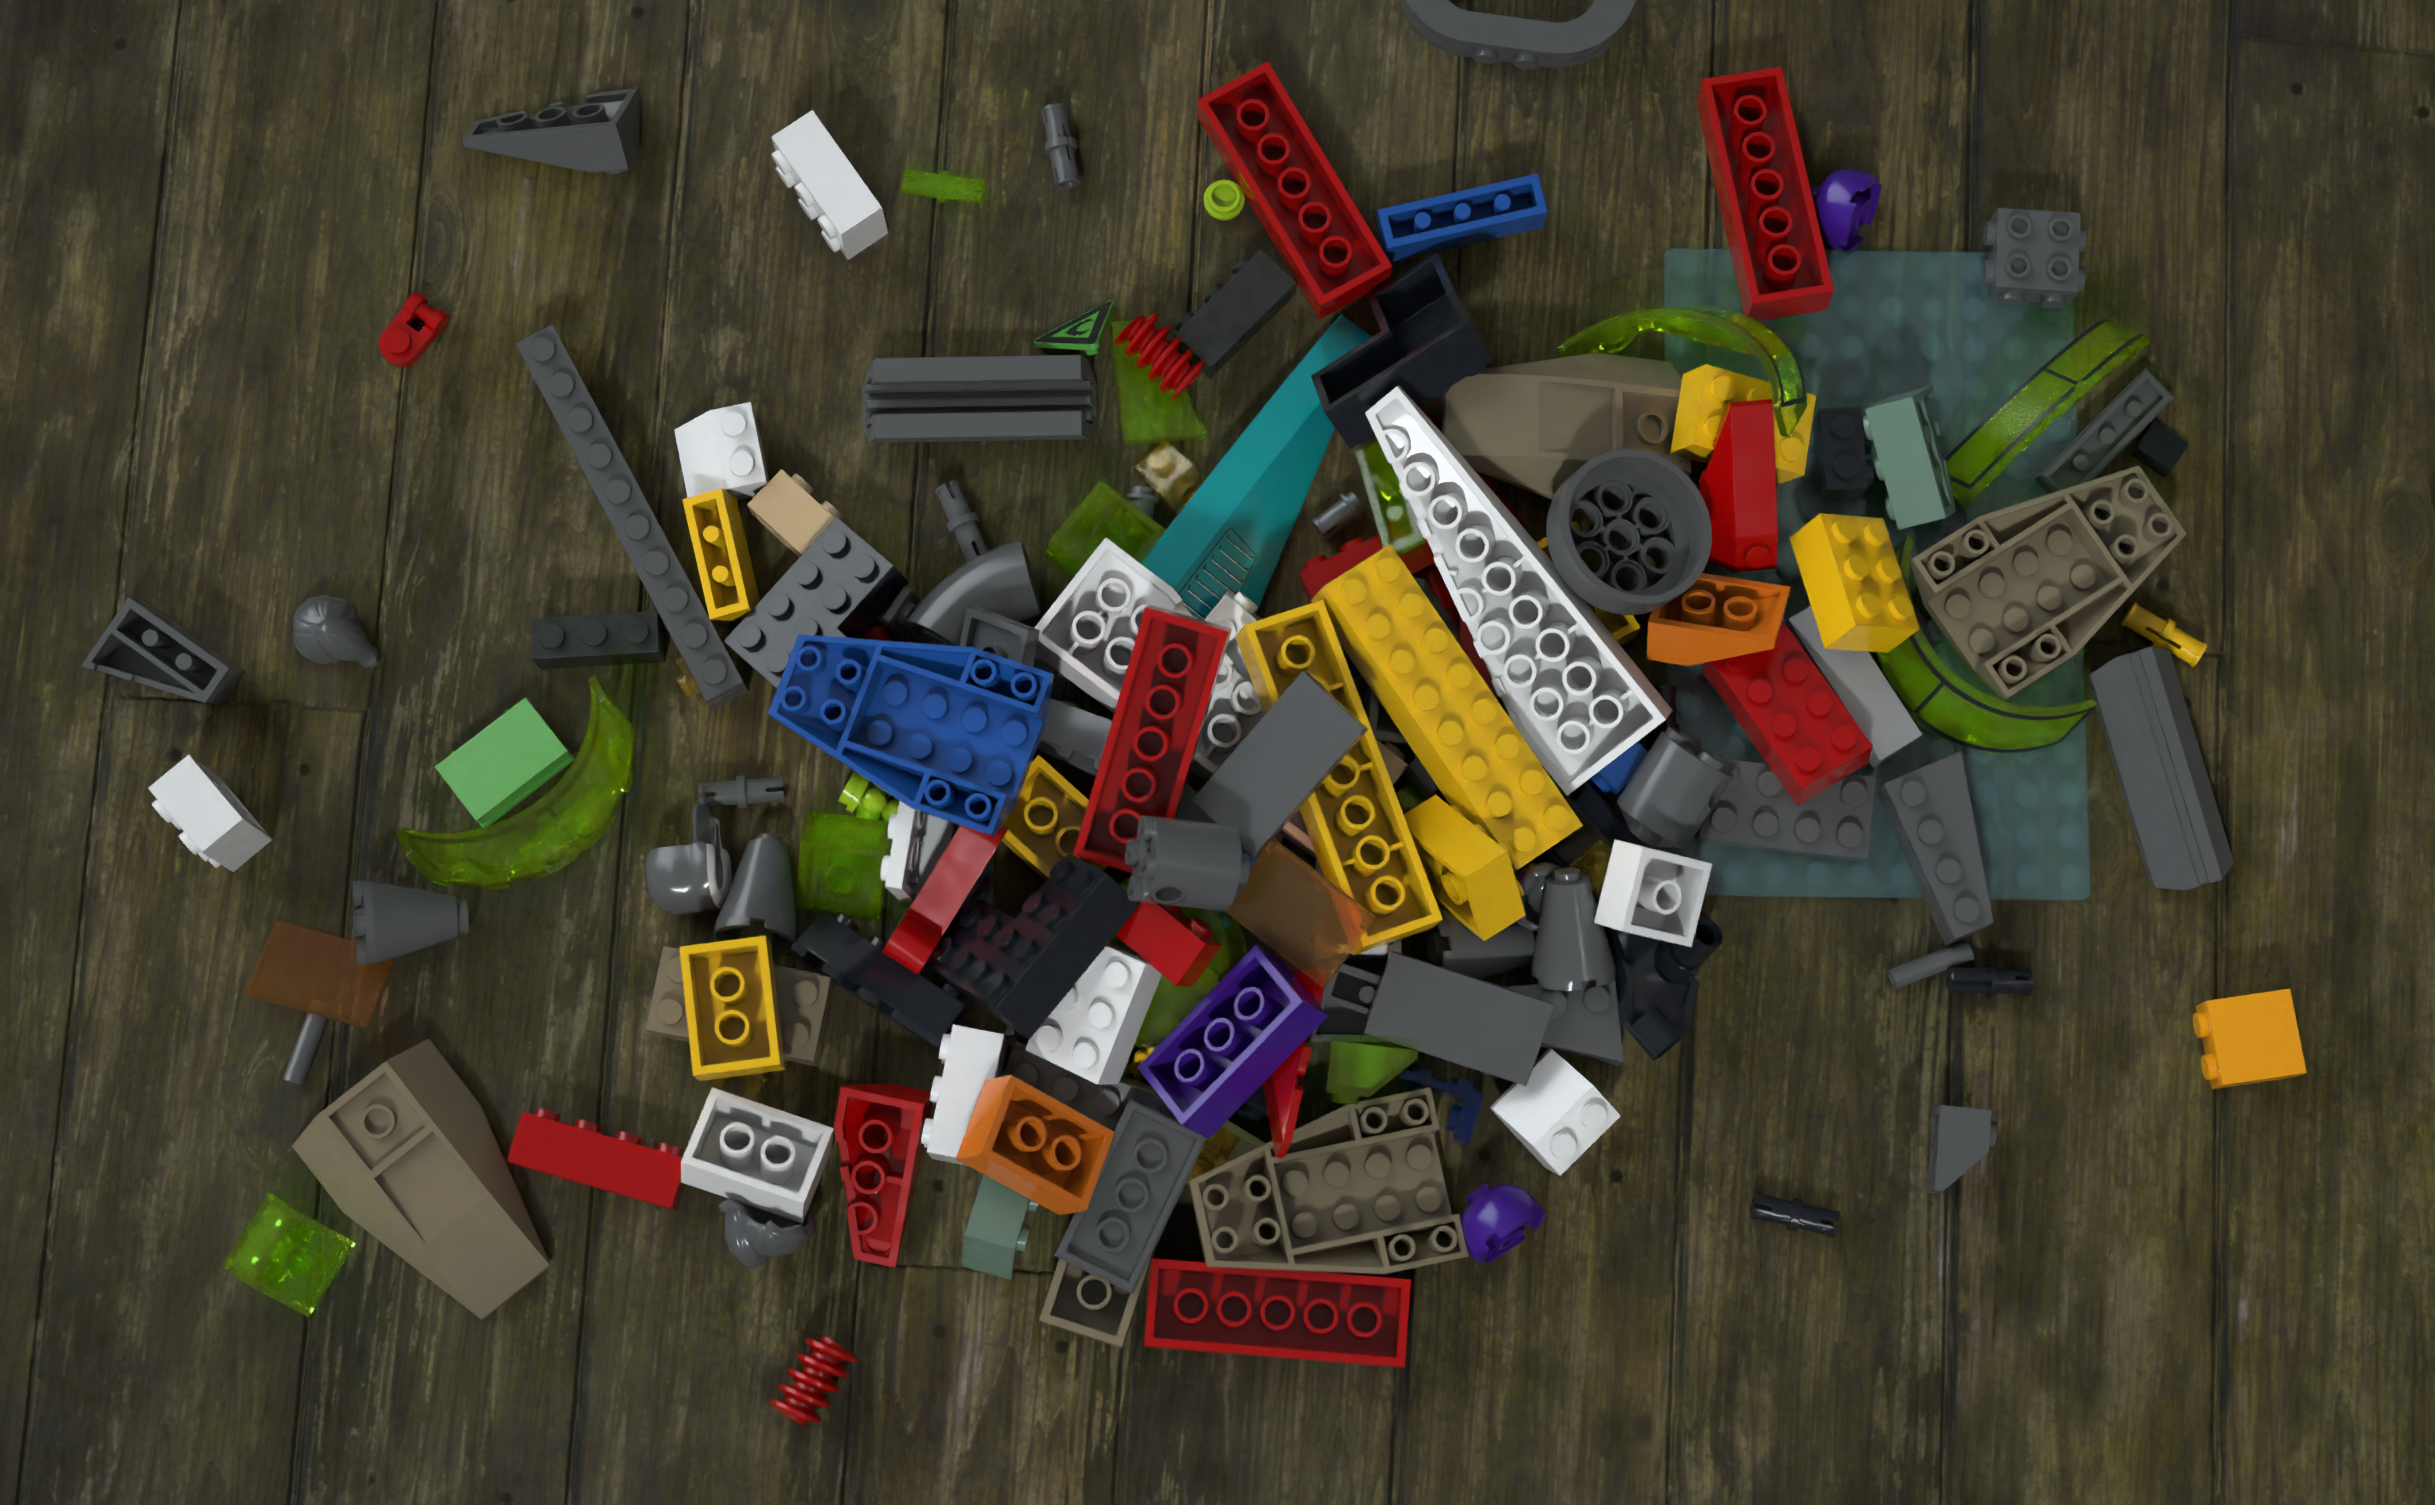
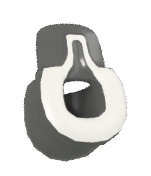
M694 805L693 844L651 849L648 852L644 873L646 890L656 906L668 914H688L704 910H721L731 886L732 863L730 855L721 845L719 820L714 817L713 809L709 805Z

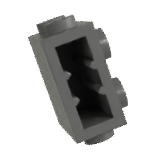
M1998 208L1991 220L1985 222L1983 229V245L1989 246V260H1985L1982 267V285H1988L1987 299L1999 300L2000 304L2007 306L2022 305L2025 301L2041 302L2040 305L2042 307L2052 309L2062 308L2066 304H2070L2078 291H2083L2085 284V267L2079 266V253L2084 251L2086 245V228L2080 227L2081 213Z

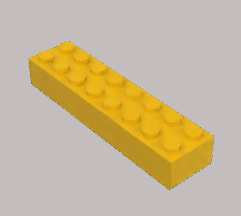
M1391 544L1323 586L1311 599L1312 603L1320 600L1324 601L1339 643L1450 806L1452 804L1456 805L1467 820L1472 824H1480L1491 839L1498 844L1502 842L1509 848L1515 860V864L1512 865L1513 872L1583 826Z
M1320 600L1244 625L1237 634L1236 640L1264 715L1302 671H1307L1368 728L1367 732L1299 809L1353 955L1433 928L1443 918L1324 601Z

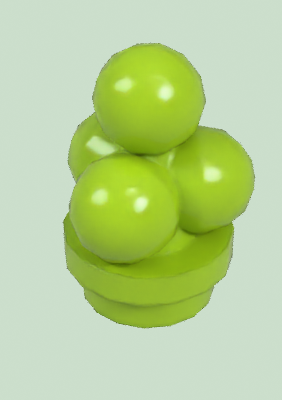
M855 772L852 773L838 799V802L847 806L846 811L853 814L856 808L858 819L866 824L876 822L881 817V814L883 820L889 823L891 814H897L899 800H889L891 797L889 793Z

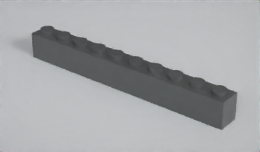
M551 325L519 341L516 345L709 708L713 711L749 692L554 326Z

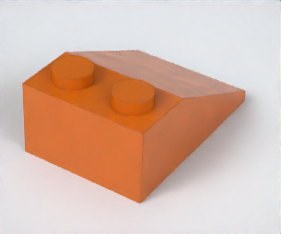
M1701 573L1696 582L1684 593L1665 606L1651 612L1648 620L1647 660L1692 666L1774 649L1791 587Z

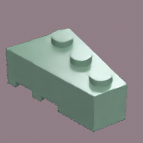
M1933 385L1886 397L1865 409L1867 416L1863 418L1864 430L1868 439L1874 441L1878 455L1874 459L1876 473L1880 480L1885 481L1889 495L1885 499L1887 513L1891 520H1896L1898 530L1944 519L1956 511L1947 460H1941L1935 437L1942 435L1940 422H1931L1928 399L1935 398Z
M983 1174L964 1235L962 1267L1011 1280L1019 1251L1025 1252L1032 1228L1027 1226L1030 1212L1037 1213L1039 1204Z

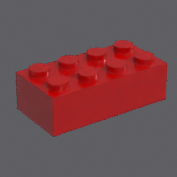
M1783 620L1774 649L1706 662L1704 664L1703 674L1797 806L1868 764L1873 745Z

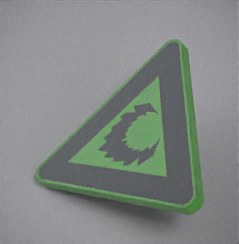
M1109 300L1035 339L1036 348L1080 350L1083 357L1099 353V347L1103 343L1104 335L1116 308L1114 301Z

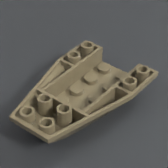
M1591 353L1483 369L1474 376H1467L1452 385L1449 391L1442 396V434L1475 471L1549 499H1553L1562 483L1587 461L1599 454L1615 449H1639L1652 452L1675 464L1688 477L1691 473V459L1670 454L1682 378L1671 362ZM1602 496L1606 507L1613 510L1611 502ZM1639 515L1641 521H1647L1645 517Z
M2138 465L1981 515L1912 558L1910 563L1924 607L1969 673L2006 700L2074 657L2187 533Z
M430 1039L382 1063L321 1111L292 1145L344 1214L481 1320H484L551 1266L482 1105Z
M1431 1087L1347 1104L1295 1129L1292 1143L1284 1159L1275 1157L1273 1141H1270L1188 1181L1206 1267L1384 1275L1468 1257L1459 1214L1452 1215L1435 1141L1434 1133L1440 1130Z

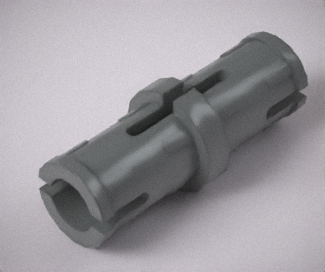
M1063 103L1050 104L1041 109L1047 135V142L1044 144L1045 152L1050 156L1055 188L1061 190L1076 187L1077 184H1081L1074 152L1077 149L1076 139L1071 135L1067 106Z
M954 480L949 482L951 486L949 491L946 484H943L935 490V493L939 497L949 520L947 523L949 533L955 534L967 563L977 557V555L979 556L989 550L977 525L980 522L976 512H971L960 481Z
M745 775L736 776V780L700 781L698 782L699 793L716 792L717 795L699 797V804L709 805L710 807L738 805V809L747 808V804L785 802L784 791H766V788L783 787V775L757 779H745Z

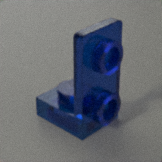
M1411 1065L1410 1071L1402 1069L1398 1078L1399 1082L1421 1089L1431 1087V1091L1462 1101L1461 1107L1452 1106L1446 1129L1453 1131L1450 1142L1467 1147L1470 1143L1484 1096L1483 1093L1475 1091L1477 1085L1459 1078H1452L1451 1084L1434 1079L1436 1072L1420 1066Z

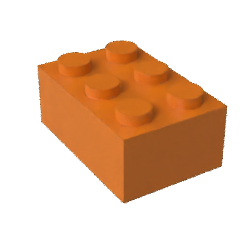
M1009 1075L985 1080L955 1159L1058 1215L1087 1211L1115 1132L1020 1079Z

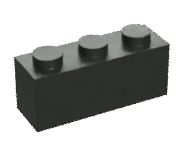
M1262 249L1253 258L1250 255L1245 256L1233 269L1232 273L1234 276L1224 286L1221 283L1214 286L1204 298L1206 304L1196 314L1192 311L1187 313L1175 327L1177 331L1175 338L1179 336L1183 338L1178 349L1183 352L1192 348L1194 353L1190 361L1195 364L1203 360L1205 365L1202 372L1209 379L1296 295L1297 282Z
M657 611L531 618L532 660L540 670L665 662L664 622Z

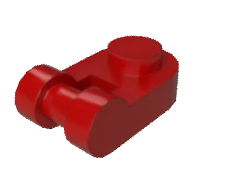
M418 291L412 293L405 301L402 310L386 327L379 338V349L382 356L389 364L395 367L405 368L413 365L446 328L450 321V316L440 308L435 310L429 306L428 299ZM417 318L425 322L424 327L419 333L411 327Z

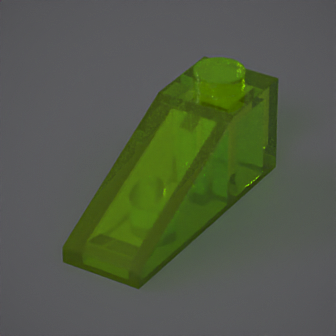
M1379 442L1356 451V457L1383 548L1391 544L1397 554L1400 555L1426 544V538L1424 539L1417 525L1418 520L1408 499H1405L1399 486L1398 477L1391 463H1388Z

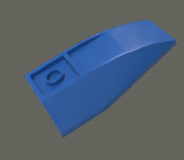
M798 634L768 714L913 810L994 836L1017 803L1044 731L1054 675L974 647Z

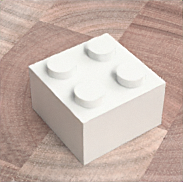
M1614 840L1594 923L1623 932L1692 947L1712 863Z

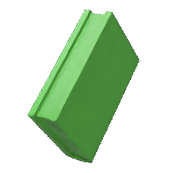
M525 697L509 710H505L503 715L456 751H452V754L437 764L435 768L477 823L485 830L575 759Z

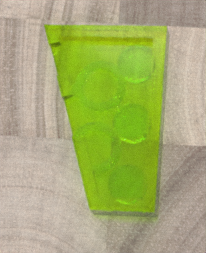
M1133 320L1111 322L1109 332L1124 445L1205 439L1207 432L1202 422H1199L1190 404L1191 399L1187 391L1174 402H1170L1175 389L1162 393L1159 387L1163 378L1153 382L1147 378L1152 365L1144 369H1139L1136 366L1141 353L1129 358L1125 354L1129 342L1119 346L1114 343L1118 335Z

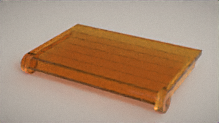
M1274 838L1266 845L1251 867L1247 884L1227 911H1225L1323 988L1326 987L1361 936L1376 918L1374 914Z
M276 920L253 975L246 983L244 995L368 1029L396 958L375 965L357 966L356 942Z

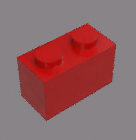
M1138 902L1140 904L1139 907L1116 933V936L1175 986L1193 987L1222 947L1211 936L1214 932L1213 929L1196 917L1190 919L1180 911L1181 906Z

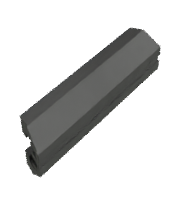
M1082 355L874 358L869 363L862 389V428L869 443L1089 439L1099 423L1098 386L1088 359Z
M2151 646L2131 654L2128 653L2115 657L2090 674L2088 685L2096 706L2095 708L2147 879L2155 888L2190 890L2200 887L2199 885L2222 880L2233 866L2234 861L2170 650Z

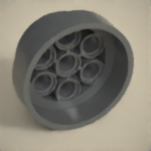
M1615 449L1599 454L1587 461L1559 487L1551 501L1547 516L1546 534L1552 562L1563 580L1583 600L1599 609L1614 614L1639 615L1665 606L1696 582L1707 564L1711 551V520L1705 501L1696 485L1675 464L1662 456L1645 450ZM1602 496L1611 502L1613 510L1606 507ZM1639 515L1646 518L1649 528L1641 523ZM1572 518L1581 524L1583 532L1574 527ZM1609 537L1617 541L1619 550L1611 545ZM1646 555L1655 561L1656 568L1648 563ZM1616 577L1623 580L1626 585V591L1618 586Z

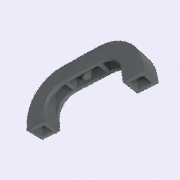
M1398 0L1400 9L1410 26L1433 46L1455 55L1473 57V60L1478 63L1494 64L1497 61L1513 63L1517 68L1526 70L1535 69L1537 66L1566 68L1597 58L1612 47L1623 34L1630 21L1636 0H1594L1591 7L1580 17L1571 21L1556 23L1468 11L1455 6L1449 0Z

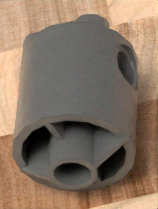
M1669 726L1666 731L1661 732L1616 801L1622 809L1629 831L1645 843L1656 848L1688 847L1734 777L1732 772L1736 765L1719 753L1715 752L1713 755L1705 750H1700L1699 748L1703 742L1683 729L1679 732Z
M1142 815L1138 823L1137 839H1129L1125 850V862L1127 865H1132V876L1128 884L1129 901L1227 911L1247 884L1250 872L1249 855L1242 853L1240 834L1235 826Z

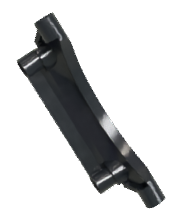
M1418 757L1415 758L1403 771L1402 775L1425 801L1437 795L1450 805ZM1547 772L1583 826L1532 861L1535 863L1551 862L1562 868L1580 869V874L1586 875L1590 879L1598 906L1614 840L1640 846L1644 845L1629 831L1624 822L1587 781L1567 796ZM1702 910L1700 911L1692 947L1604 926L1616 966L1615 984L1620 1023L1653 1061L1663 1056L1687 1033L1700 985L1692 973L1697 971L1723 942L1722 931Z

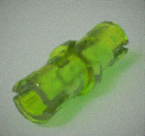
M904 168L902 175L904 180L901 182V194L903 195L910 194L937 198L939 203L955 200L983 205L986 179L952 176L950 171L941 170L940 174Z

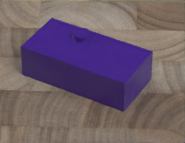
M1255 945L1137 1068L1182 1126L1209 1139L1309 1037L1328 1015L1280 958Z

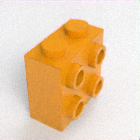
M2290 989L2208 1000L2196 1005L2197 1013L2193 1014V1027L2196 1036L2202 1038L2205 1055L2201 1056V1068L2204 1078L2210 1080L2212 1089L2293 1078L2307 1073Z

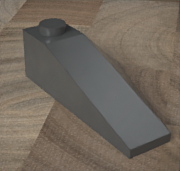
M637 88L598 92L586 95L588 103L564 108L562 101L549 104V108L543 109L533 116H528L526 111L521 110L477 120L472 123L462 138L464 147L589 173L605 171L609 175L619 174L629 169L639 152V91Z

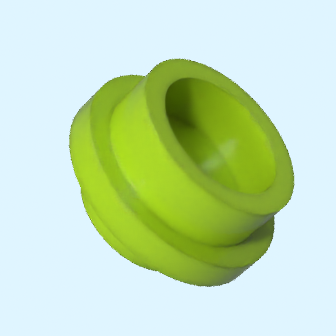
M1215 181L1205 191L1204 207L1208 214L1217 220H1231L1237 217L1244 207V193L1239 185L1233 181Z

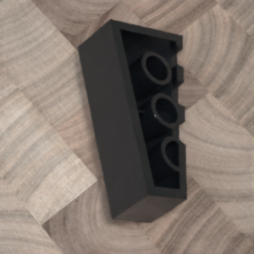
M823 912L794 942L791 950L799 960L820 974L831 977L835 984L937 1051H940L943 1034L951 1035L953 1024L957 1025L967 1011L966 1005L960 1001L964 996L961 992L944 981L938 987L925 978L929 973L926 969L922 968L917 975L881 953L887 943L874 935L871 936L869 941L855 932L858 925L839 912L836 913L834 918Z

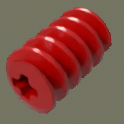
M1158 312L1147 317L1141 314L1118 335L1114 343L1119 346L1129 342L1125 350V354L1129 358L1141 353L1136 366L1139 369H1144L1152 365L1147 378L1152 382L1163 378L1159 390L1162 393H1167L1175 389L1170 401L1174 402L1200 377L1205 362L1201 360L1192 365L1189 363L1194 350L1190 348L1181 353L1178 351L1183 340L1181 336L1170 341L1166 339L1171 326L1167 324L1158 329L1155 327L1160 316Z
M818 1332L822 1337L820 1340L807 1338L805 1341L813 1353L811 1355L798 1353L796 1356L804 1368L802 1370L789 1368L787 1374L795 1382L794 1385L779 1384L778 1389L785 1396V1400L770 1399L769 1404L774 1409L808 1429L807 1421L820 1423L822 1420L815 1407L829 1408L831 1405L824 1391L838 1393L841 1389L834 1381L833 1376L848 1377L849 1372L842 1364V1361L855 1363L858 1360L855 1353Z

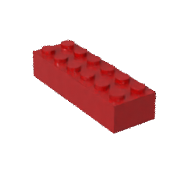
M1269 62L1258 66L1197 100L1198 120L1236 183L1242 189L1245 198L1319 320L1390 281L1391 263Z
M1782 67L1702 79L1696 104L1743 313L1763 321L1826 311L1834 293V288ZM1744 315L1746 323L1757 322L1756 320Z
M1154 605L1145 607L1073 853L1074 856L1132 873V865H1127L1125 862V850L1129 839H1137L1140 817L1146 815L1171 819L1177 818L1231 635V628Z
M1151 1258L1144 1347L1404 1368L1411 1279L1311 1271L1206 1267V1263Z

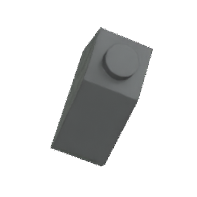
M1939 1105L1932 1109L1927 1194H1937L1944 1191L1989 1153V1147L1995 1146L1997 1122L1991 1121L1992 1110Z

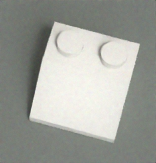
M751 402L709 410L674 429L687 498L722 488L736 496L737 500L755 497L769 482L757 417Z
M1551 1048L1534 1063L1527 1086L1514 1083L1489 1107L1544 1168L1559 1176L1621 1116L1594 1085Z

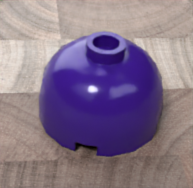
M1843 169L1827 176L1820 186L1814 185L1812 187L1811 194L1823 243L1847 254L1855 252L1861 245L1864 238L1856 235L1865 222L1871 226L1881 195V184L1876 183L1880 179L1879 176L1863 170Z
M1483 1184L1468 1195L1466 1199L1470 1205L1461 1216V1225L1467 1251L1477 1265H1481L1483 1260L1486 1263H1490L1525 1240L1522 1235L1525 1233L1526 1227L1530 1224L1536 1230L1546 1219L1547 1213L1527 1190L1517 1185L1500 1184L1490 1188L1488 1184Z

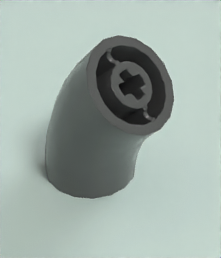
M1022 539L985 552L953 571L937 584L917 605L905 621V627L921 643L959 646L967 607H981L1020 623L1042 616L1034 574Z

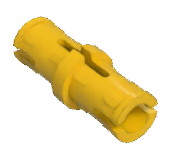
M2136 602L2131 605L2121 622L2122 626H2126L2153 642V647L2170 650V653L2189 663L2192 667L2198 663L2208 645L2175 627L2176 622L2170 618L2165 621L2139 606Z

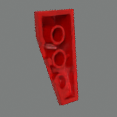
M1772 399L1732 402L1728 404L1714 440V451L1707 469L1702 471L1699 478L1700 486L1698 490L1707 506L1712 528L1711 551L1707 562L1735 573L1777 569L1778 528Z
M1314 968L1292 972L1321 1007L1327 969ZM1312 1033L1263 1083L1275 1157L1284 1159L1292 1143L1303 1093V1086L1298 1085V1081H1302L1312 1051L1311 1047L1305 1046V1042L1309 1043Z
M893 1083L848 1084L840 1087L834 1122L835 1141L838 1142L841 1159L840 1173L845 1185L848 1204L846 1212L853 1257L856 1260L896 1268L924 1147V1144H921L923 1127L926 1118L930 1117L931 1091Z

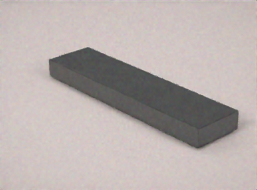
M2145 368L2034 480L2048 494L2094 480L2175 397Z

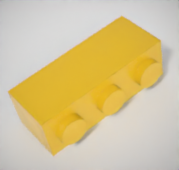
M720 488L682 499L709 619L723 626L742 622L760 602V597L737 498Z

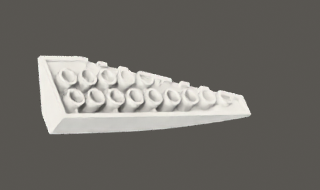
M1398 385L1366 411L1365 414L1388 463H1391L1398 477L1401 491L1413 509L1418 520L1417 525L1424 539L1426 538L1435 556L1433 559L1463 622H1466L1474 639L1473 644L1479 657L1483 658L1491 675L1494 689L1498 697H1501L1509 718L1539 762L1568 796L1665 721L1672 712V709L1586 602L1566 584L1554 563L1513 514Z
M1105 537L1035 626V629L1040 630L1035 654L1112 713H1115L1145 607L1154 605L1187 616H1193L1183 605L1181 597L1171 586ZM1226 653L1191 767V772L1205 782L1213 776L1264 716L1254 687L1249 681H1245L1233 666L1234 662ZM1298 810L1281 829L1279 834L1316 859V853L1300 810Z

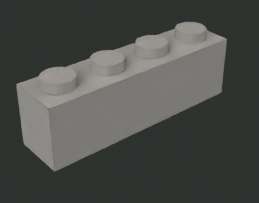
M1811 606L1786 621V626L1873 745L1869 758V763L1873 768L1915 743L1922 736L1921 731L1869 652L1825 649Z

